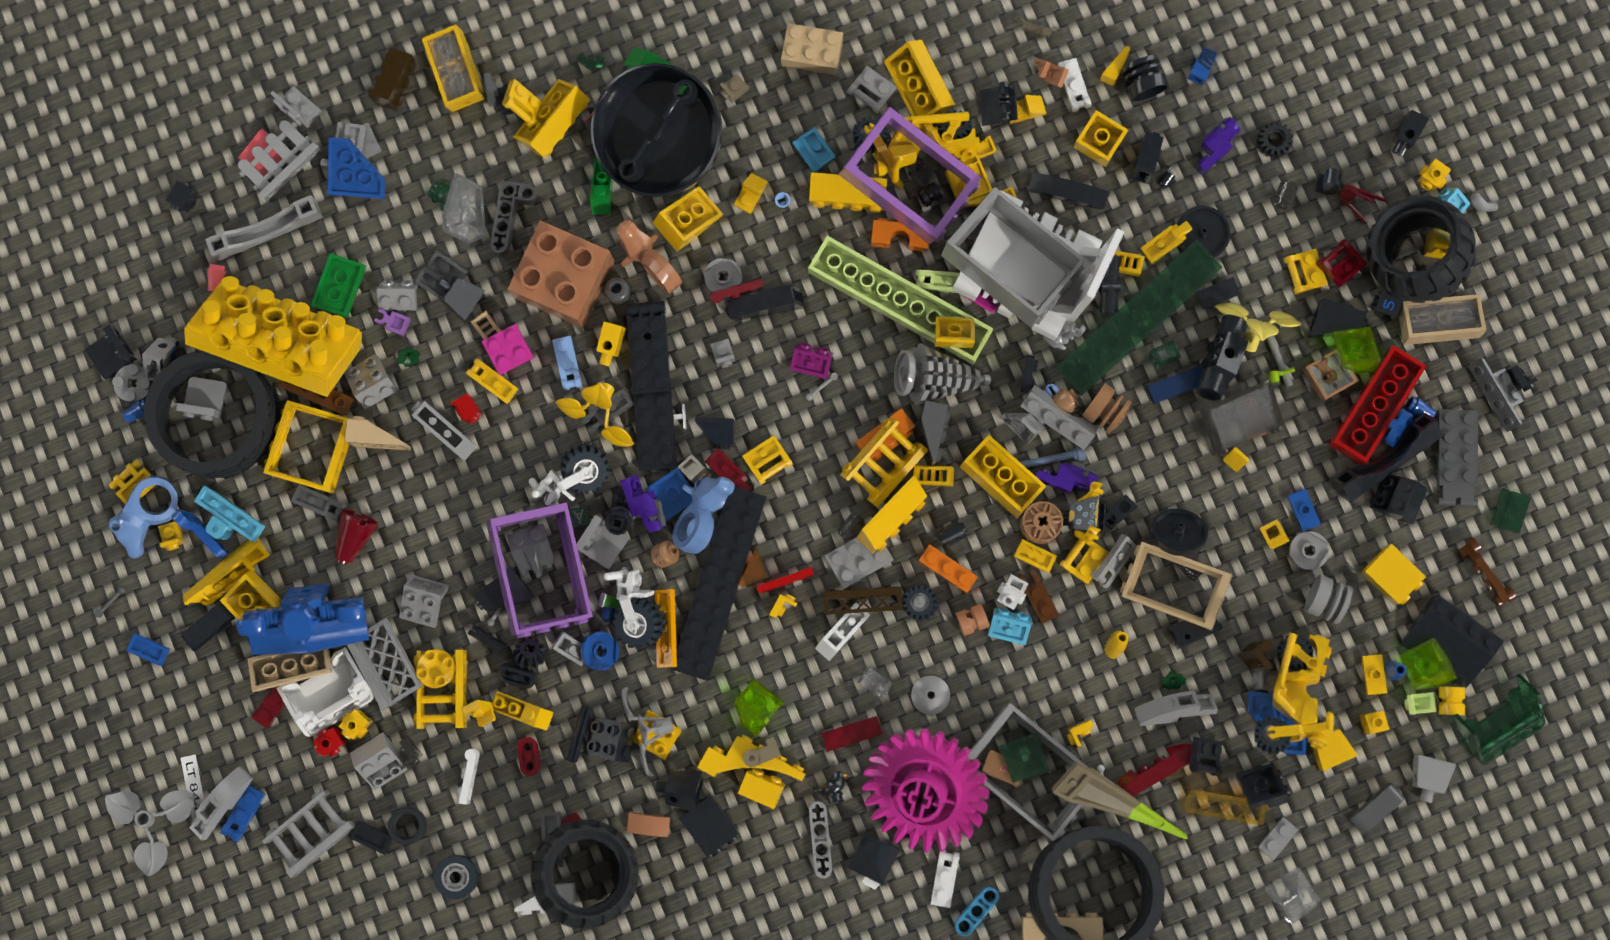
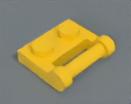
M513 79L509 82L502 105L507 109L510 108L525 121L529 128H532L537 122L536 116L542 101L516 79Z
M1317 249L1283 258L1284 263L1288 266L1295 287L1293 289L1295 295L1328 285L1324 270L1318 268L1316 264L1320 259ZM1296 261L1299 262L1306 285L1301 284L1295 265Z
M775 435L742 456L761 485L766 482V479L786 466L790 467L793 465ZM779 455L782 457L783 460L762 474L759 472L758 469Z
M1079 539L1065 560H1062L1059 565L1088 585L1092 579V572L1100 567L1109 552L1094 541L1086 543ZM1085 544L1089 546V549L1075 568L1072 567L1071 563Z

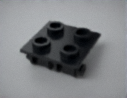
M1003 81L997 87L980 90L982 126L1018 120L1016 83L1007 84L1006 81Z

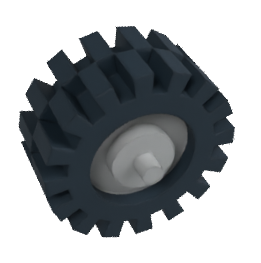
M915 585L914 588H909V591L905 592L902 605L906 614L913 620H929L938 611L937 606L939 602L937 595L929 587Z

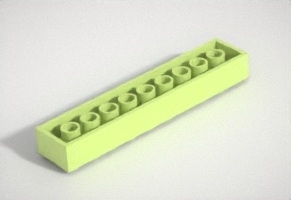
M826 236L808 267L809 274L934 344L936 317L974 318L829 236ZM974 318L975 344L973 348H941L974 365L991 336L993 328Z

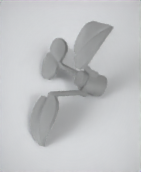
M628 687L622 689L624 711L629 722L631 720H638L643 744L639 743L640 758L645 773L652 777L654 775L647 767L645 749L647 745L663 737L664 734L674 732L670 717L659 719V717H641V714L638 717L633 716L627 704ZM643 721H653L655 723H651L652 728H648ZM653 731L654 735L658 734L647 741L649 732Z
M184 790L169 792L160 801V806L164 811L152 814L147 811L137 813L140 809L141 801L134 792L122 791L106 795V808L113 820L120 824H129L135 815V823L143 827V831L149 838L150 843H141L135 849L134 860L146 876L154 875L165 864L168 850L163 842L154 843L148 828L154 824V817L165 814L171 822L179 823L185 821L192 813L195 795Z

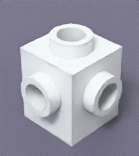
M1011 574L1006 583H1001L997 591L1000 593L997 601L1014 610L1017 604L1021 605L1026 597L1024 591L1028 583Z

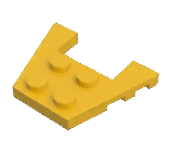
M988 136L980 143V148H977L976 157L961 158L959 160L981 177V180L978 182L980 187L974 194L972 193L970 197H967L969 202L965 207H978L993 190L980 161L981 158L997 152L991 136ZM946 170L945 175L955 199H957L966 184L952 172ZM1013 187L1002 190L1016 197Z

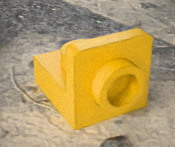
M176 522L158 526L162 543H159L161 548L171 551L178 549V545L184 544L181 528Z
M787 593L784 596L780 594L769 616L775 619L778 616L782 617L787 608L784 606L785 602L796 608L797 603L794 602L796 598Z
M476 700L462 707L464 715H471L476 718L479 727H483L496 720L492 702Z
M1091 720L1084 721L1067 729L1069 732L1067 738L1071 745L1075 744L1077 748L1081 747L1077 735L1083 737L1091 733L1090 729L1094 728Z

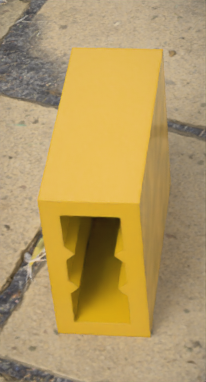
M1393 544L1386 545L1360 572L1393 605L1400 603L1403 605L1410 599L1409 594L1413 590L1417 591L1424 584L1422 580L1426 577Z

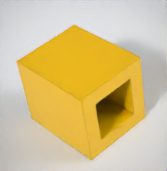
M1278 519L1260 528L1267 544L1272 550L1289 542Z

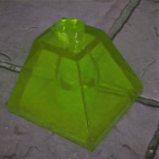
M1434 638L1399 655L1402 664L1406 667V674L1413 690L1440 687L1457 679L1450 660Z
M755 679L749 683L734 701L741 726L756 737L759 736L784 703Z

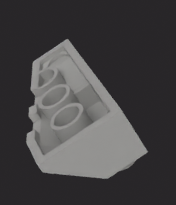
M1004 413L1000 418L1026 445L1045 428L1044 422L1031 413Z

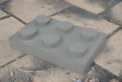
M856 538L825 555L827 562L843 589L848 588L894 561L886 547L881 552L877 550L872 554Z

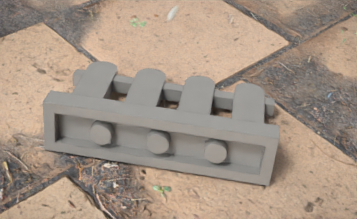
M286 120L281 121L279 128L282 133L278 137L273 133L266 136V142L269 144L267 148L263 150L259 146L254 147L252 155L255 159L251 163L245 159L240 160L238 163V167L241 170L239 174L242 177L247 176L255 184L253 188L256 191L261 190L259 194L266 201L271 199L321 151L314 141L310 144L311 139L308 136L304 138L295 129L298 126L295 122L290 124ZM286 137L296 145L292 151L282 142ZM273 149L283 158L278 164L268 155ZM301 150L302 153L297 157L296 154ZM259 162L269 171L264 177L255 168ZM288 163L289 165L283 170L282 167ZM274 176L275 178L269 183L268 181Z

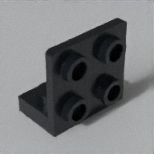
M111 325L103 328L106 333L105 336L85 349L89 358L105 380L115 375L124 366L137 360L118 329Z

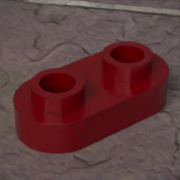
M524 737L518 743L520 770L526 776H533L540 770L538 743L532 737ZM527 743H530L532 746L529 751L525 748ZM530 762L534 764L532 770L528 769V763Z

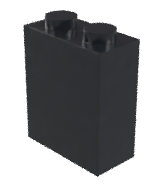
M713 795L699 803L695 812L689 811L679 818L707 857L709 855L716 856L722 851L721 846L725 843L730 845L738 839L736 835L739 833V830Z

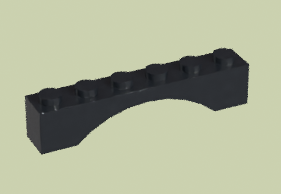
M1424 412L1409 423L1399 441L1382 457L1363 466L1346 468L1332 478L1338 494L1349 503L1353 502L1443 437L1437 420Z

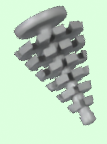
M921 343L918 344V348H915L913 353L908 350H902L897 357L894 370V386L897 395L906 396L909 394L914 405L924 403L926 400L933 401L936 398L940 399L945 396L955 395L957 390L958 393H963L968 389H977L980 384L982 386H989L991 383L990 375H980L979 370L973 367L970 369V366L964 363L959 365L958 360L950 359L949 356L939 353L934 349H929V347Z

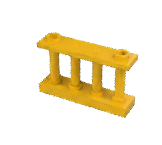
M892 417L882 423L881 429L852 462L847 463L843 467V472L840 474L847 481L852 477L868 491L869 497L867 500L877 508L928 451L919 442L912 444L896 429L899 422ZM889 434L907 449V454L903 458H899L883 443ZM877 448L895 464L890 473L884 471L870 458ZM864 463L882 478V482L877 487H873L857 472Z
M456 650V654L451 656L456 666V674H454L449 682L455 685V693L453 695L425 696L424 684L421 688L417 689V713L414 714V725H417V729H424V723L453 722L455 728H467V715H464L462 708L467 705V650ZM417 651V655H414L415 667L418 659L425 651ZM425 703H453L455 705V713L453 715H425Z

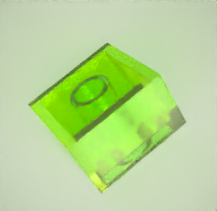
M1371 327L1335 331L1332 333L1343 368L1356 374L1376 371L1381 358Z

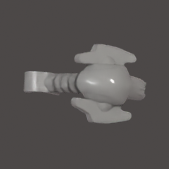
M1073 322L1069 328L1063 325L1061 332L1055 340L1046 336L1043 338L1053 348L1065 350L1064 344L1068 343L1069 339L1073 340L1074 336L1080 337L1086 329L1084 325L1078 329L1076 323Z

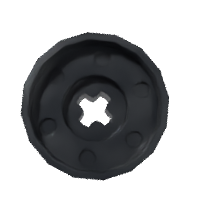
M1157 55L1136 59L1121 69V74L1125 77L1124 82L1131 84L1127 90L1132 102L1152 98L1168 89L1169 84L1165 74L1158 73L1161 71L1162 66L1158 64L1160 60Z

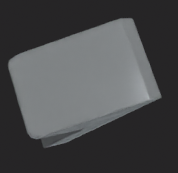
M562 631L551 648L578 665H583L580 653L582 643Z

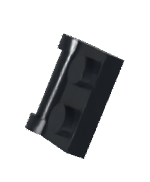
M1193 736L1189 763L1190 771L1193 773L1205 772L1212 776H1219L1222 771L1219 766L1222 741ZM1200 758L1210 759L1209 765L1201 764Z

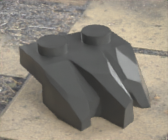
M544 524L507 535L512 557L522 577H525L528 571L532 570L538 579L542 576L543 565L548 568L552 567L554 555Z

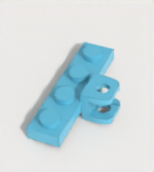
M204 485L194 502L215 515L212 516L206 526V532L215 539L228 540L236 530L250 541L256 542L265 528L264 524L209 486Z

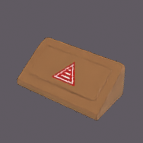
M990 750L982 773L1018 787L1026 764Z

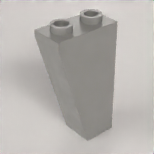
M425 400L422 403L418 401L411 408L413 411L411 415L464 461L477 448L471 440Z

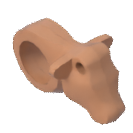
M629 219L624 220L616 227L615 230L620 238V246L627 255V258L621 263L622 267L627 266L633 261L640 262L650 277L666 294L672 293L683 283L671 264L659 252L653 249V243L659 238L657 234L649 237Z

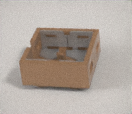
M1339 348L1321 358L1323 362L1319 363L1320 360L1318 359L1302 369L1322 402L1359 381Z

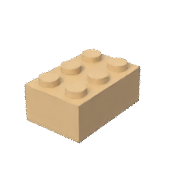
M788 23L781 56L782 66L837 76L843 44V32Z

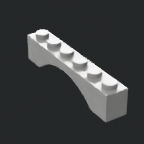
M309 195L293 202L281 212L263 221L243 228L224 231L205 240L212 257L221 261L319 220L323 216L317 201Z

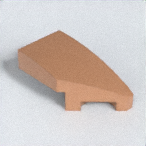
M1035 57L1034 61L1039 69L1038 76L1043 78L1045 82L1062 88L1069 70Z

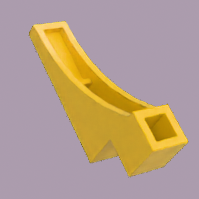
M744 734L742 737H736L727 755H724L725 751L717 746L713 748L708 747L697 767L713 777H716L717 773L741 768L773 770L790 775L800 781L806 775L803 773L804 768L795 763L793 766L787 764V759L781 755L755 767H748L743 761L745 752L752 749L758 750L765 746L760 744L757 747L752 744L753 739Z

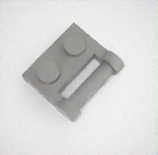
M866 66L855 82L849 87L847 93L851 96H856L870 106L873 112L878 114L897 90V87ZM859 86L866 89L880 99V101L877 103L858 89Z

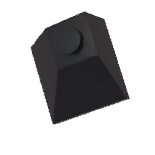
M695 417L697 427L715 446H719L721 450H730V447H735L736 424L734 419Z
M864 832L847 868L883 885L900 849Z

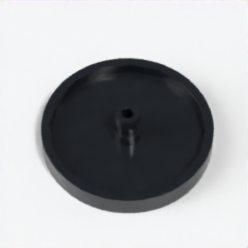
M1193 207L1184 212L1177 221L1178 227L1185 221L1192 227V230L1185 235L1187 238L1178 245V248L1185 256L1193 260H1212L1218 257L1229 244L1231 230L1228 220L1220 211L1213 207Z
M1168 509L1160 512L1153 519L1151 537L1157 547L1166 553L1175 556H1190L1204 548L1208 538V528L1205 522L1193 512L1184 509Z

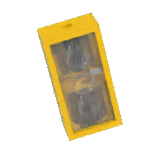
M456 24L422 38L446 108L451 112H455L486 99L464 33Z

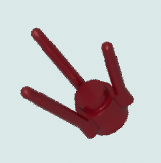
M1346 183L1339 194L1342 198L1341 202L1365 224L1367 220L1349 203V200L1353 202L1356 196L1371 203H1375L1374 199L1383 202L1387 201L1386 198L1359 189Z

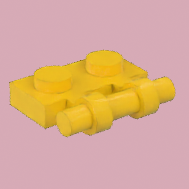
M138 459L128 463L125 466L126 469L119 475H115L113 481L108 484L112 490H115L118 486L121 488L115 494L124 504H126L132 490L140 480L153 476L147 468L138 471L137 468L142 465ZM132 474L134 477L125 483L124 480ZM155 485L145 488L140 495V499Z

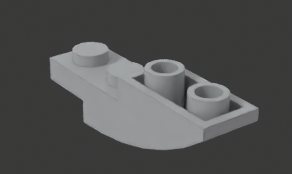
M1188 691L1144 703L1135 708V713L1139 725L1144 726L1178 722L1179 717L1216 714L1218 708L1212 694L1196 695L1195 691Z
M238 766L224 778L196 810L195 814L197 817L189 828L200 840H207L227 809H233L253 780L241 766Z

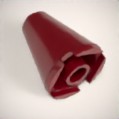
M343 509L341 513L334 556L337 558L336 561L345 565L354 561L379 525L375 519L363 513L361 515L354 514L355 511L350 509Z

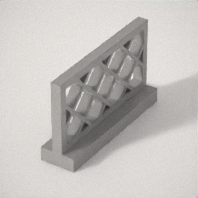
M387 618L368 629L369 636L373 637L371 647L366 646L364 641L347 645L381 710L392 707L398 701L423 686ZM384 625L387 631L386 637L378 635L379 627ZM377 639L384 641L383 651L375 648ZM389 643L394 644L396 648L395 654L387 652ZM374 652L382 654L380 664L374 661ZM386 656L394 658L392 668L384 665ZM398 660L404 662V671L396 669ZM383 669L391 671L389 681L383 678ZM395 673L403 675L401 685L393 682ZM407 677L413 679L414 687L405 686ZM392 686L400 688L399 695L396 698L391 693Z

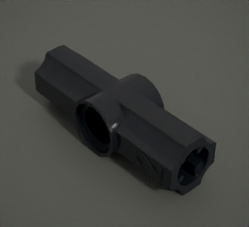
M1113 256L1099 286V292L1101 293L1100 313H1118V293L1121 291V277L1119 276L1120 256Z

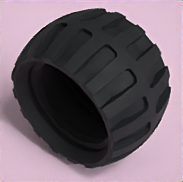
M1414 195L1408 196L1407 199L1393 202L1392 206L1385 211L1383 210L1377 216V221L1375 224H1372L1368 234L1366 255L1374 278L1383 289L1401 300L1409 299L1413 303H1425V301L1430 300L1435 302L1441 300L1442 297L1449 293L1453 294L1459 289V285L1468 279L1471 267L1476 259V239L1468 219L1453 204L1442 201L1434 196L1426 195V197ZM1421 228H1438L1450 234L1448 250L1436 265L1416 272L1399 270L1393 266L1394 250L1401 239L1410 232Z
M591 819L570 821L550 832L538 846L531 865V886L540 907L556 922L576 929L600 927L622 914L634 897L639 877L636 854L626 837L611 825ZM578 841L594 842L606 849L614 861L616 869L615 885L609 896L597 906L581 908L570 904L559 895L553 882V866L557 855L568 844Z

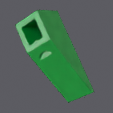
M595 157L590 194L592 214L611 215L613 180L603 170L597 157Z

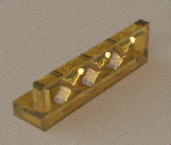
M1187 789L1184 812L1263 826L1265 810L1268 811L1269 806L1267 804L1257 807L1256 809H1260L1259 821L1251 820L1247 814L1251 809L1245 798ZM1191 797L1199 798L1203 806L1198 810L1190 809ZM1216 801L1223 809L1218 813H1212L1208 805ZM1232 805H1238L1242 813L1233 817L1227 809Z

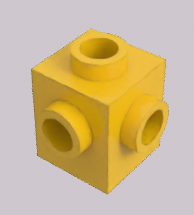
M1435 159L1429 166L1425 165L1418 173L1421 176L1417 181L1423 189L1433 192L1435 189H1441L1447 182L1445 177L1451 169L1438 159Z
M354 709L351 713L348 712L342 717V723L339 727L342 729L341 733L347 739H362L369 730L367 728L373 721L360 709Z

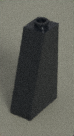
M792 284L726 300L727 316L734 321L805 308L802 289Z

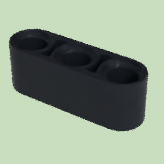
M219 602L185 630L181 637L192 651H196L236 617Z

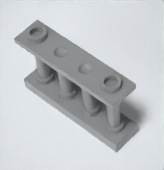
M329 790L317 791L311 796L313 800L277 829L274 827L265 834L266 838L262 842L268 844L273 841L290 863V869L286 871L290 878L300 874L356 826L352 820L342 821L326 801L325 797L330 794ZM318 803L336 825V831L332 834H327L309 811ZM302 816H304L321 838V843L317 847L311 846L294 824ZM287 828L305 850L306 856L301 860L299 858L296 859L279 837Z

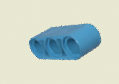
M985 886L959 915L954 924L958 934L962 936L969 935L997 903L999 894L994 887ZM988 890H992L995 894L991 901L984 899V894ZM976 905L982 908V912L978 916H974L971 913V909ZM961 921L969 923V928L966 931L959 930L958 925Z

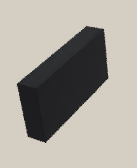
M358 820L350 839L384 855L387 854L393 841L388 833Z

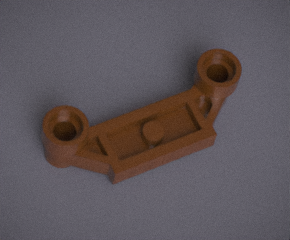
M1475 538L1468 540L1466 545L1458 550V553L1464 560L1468 558L1473 564L1471 567L1474 572L1483 577L1485 587L1495 594V597L1492 598L1494 603L1500 608L1507 602L1511 603L1517 599V595L1510 586L1504 588L1483 557L1478 554L1482 551L1478 541Z

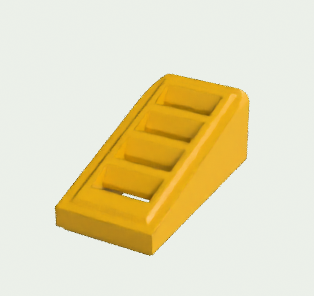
M1126 46L1105 69L1100 81L1111 86L1115 85L1129 55V46Z
M1115 251L1114 255L1122 258L1119 272L1139 277L1145 256ZM1126 259L1129 260L1128 268L1124 267ZM1134 261L1137 262L1136 269L1132 268Z
M915 465L913 476L916 477L920 485L953 487L954 467ZM920 470H924L923 481H920ZM928 470H931V481H928ZM936 471H939V481H936ZM944 471H947V482L944 481Z

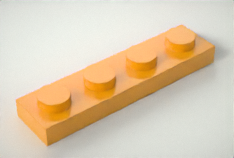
M675 589L654 590L655 605L659 604L661 606L659 610L664 611L665 615L662 616L663 619L666 618V623L663 624V626H666V629L661 632L663 636L656 642L657 668L677 667Z

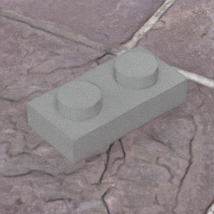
M1281 817L1257 847L1272 860H1275L1297 833L1298 829L1284 817Z

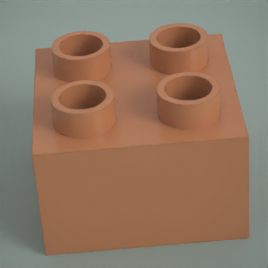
M540 220L508 290L515 299L583 329L615 261L609 250Z

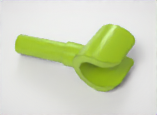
M1292 367L1283 371H1270L1268 381L1270 383H1279V376L1295 372V368Z

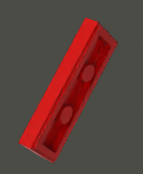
M812 567L758 585V592L763 594L812 577L814 575Z

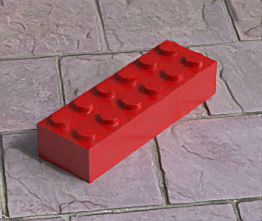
M1394 345L1387 349L1328 445L1359 465L1367 463L1427 365Z

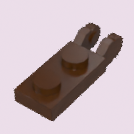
M1031 568L1029 569V574L1035 584L1030 587L1027 585L1024 592L1039 621L1043 624L1058 616L1059 613L1042 581H1039L1036 572ZM1022 573L1018 575L1019 579L1027 582Z

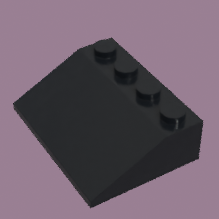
M1440 595L1432 596L1400 644L1457 685L1466 689L1494 657L1504 640Z

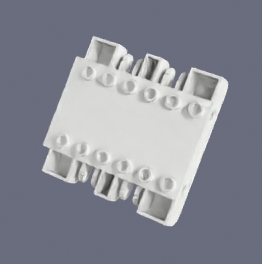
M1000 190L1018 206H1022V200ZM1025 207L1024 210L1028 213L1029 209ZM991 212L988 213L968 254L1035 309L1042 304L1066 275L1064 270ZM1045 212L1040 219V223L1052 232L1058 218ZM1035 213L1032 217L1037 220L1040 214ZM1058 225L1053 234L1086 259L1083 264L1085 269L1079 278L1071 284L1063 297L1059 298L1052 310L1048 311L1039 325L1035 323L1032 326V330L1055 340L1061 332L1063 325L1068 328L1094 299L1124 231L1117 228L1104 246L1099 249L1102 240L1079 229L1073 241H1070L1074 231L1069 229L1065 238L1059 236L1063 226ZM960 271L951 290L975 301L982 288ZM984 291L982 297L986 299L989 294ZM993 298V303L997 304L998 301ZM1000 303L997 313L1010 318L1013 313Z

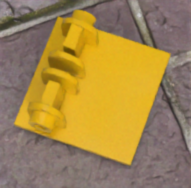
M648 710L644 716L649 718H664L656 715L655 712H651L650 710ZM643 721L648 728H652L651 723H655L653 721ZM672 724L674 732L664 734L663 737L647 745L646 750L665 760L677 737L681 734L682 729ZM639 728L633 738V742L638 745L639 743L643 744L642 733ZM653 731L649 732L647 741L658 734L654 735Z

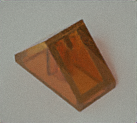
M757 550L754 551L738 584L740 587H746L768 579L760 553Z

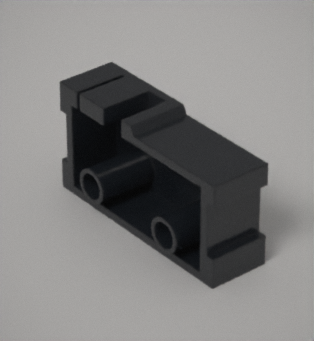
M1206 609L1192 615L1203 618ZM1217 619L1212 630H1207L1204 627L1183 620L1168 627L1167 630L1169 633H1172L1176 642L1175 646L1179 650L1222 631L1223 627L1221 623H1218Z

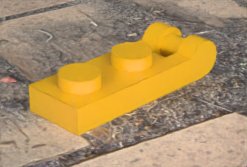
M476 358L473 362L475 364L471 369L468 368L465 373L508 404L519 389ZM480 368L483 369V373L480 376H478L477 372L480 370Z

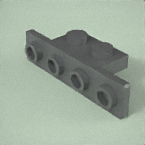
M1484 358L1470 364L1468 368L1505 430L1509 432L1521 426L1522 421L1513 407L1524 400L1505 368L1493 374Z

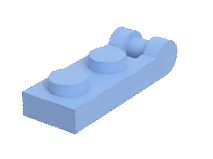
M567 336L552 340L563 390L567 391L572 387H583L572 337ZM574 375V379L568 381L567 376Z

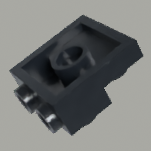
M1274 763L1236 773L1237 782L1250 809L1267 804L1269 808L1288 803V797L1291 796L1290 790L1287 785L1283 784L1282 773L1280 769H1276Z

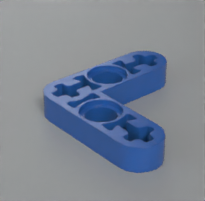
M178 509L172 515V518L179 526L193 531L218 559L221 560L228 554L225 547L206 532V526L196 515Z

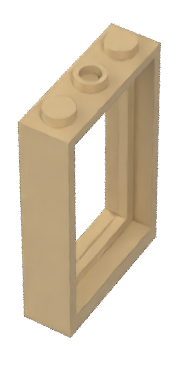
M1144 542L1141 543V546L1137 545L1134 556H1136L1135 562L1129 565L1127 571L1129 578L1127 582H1123L1120 590L1123 593L1122 597L1212 630L1232 574L1183 556L1166 553L1160 548ZM1147 553L1218 578L1203 618L1133 593Z

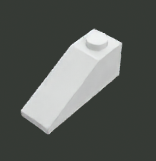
M855 603L851 609H857L859 604ZM868 612L845 614L825 635L815 649L830 661L868 619L870 614Z

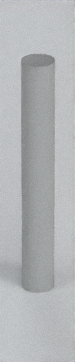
M1274 336L1266 338L1279 371L1286 370V365ZM1289 374L1282 376L1286 387L1293 385Z

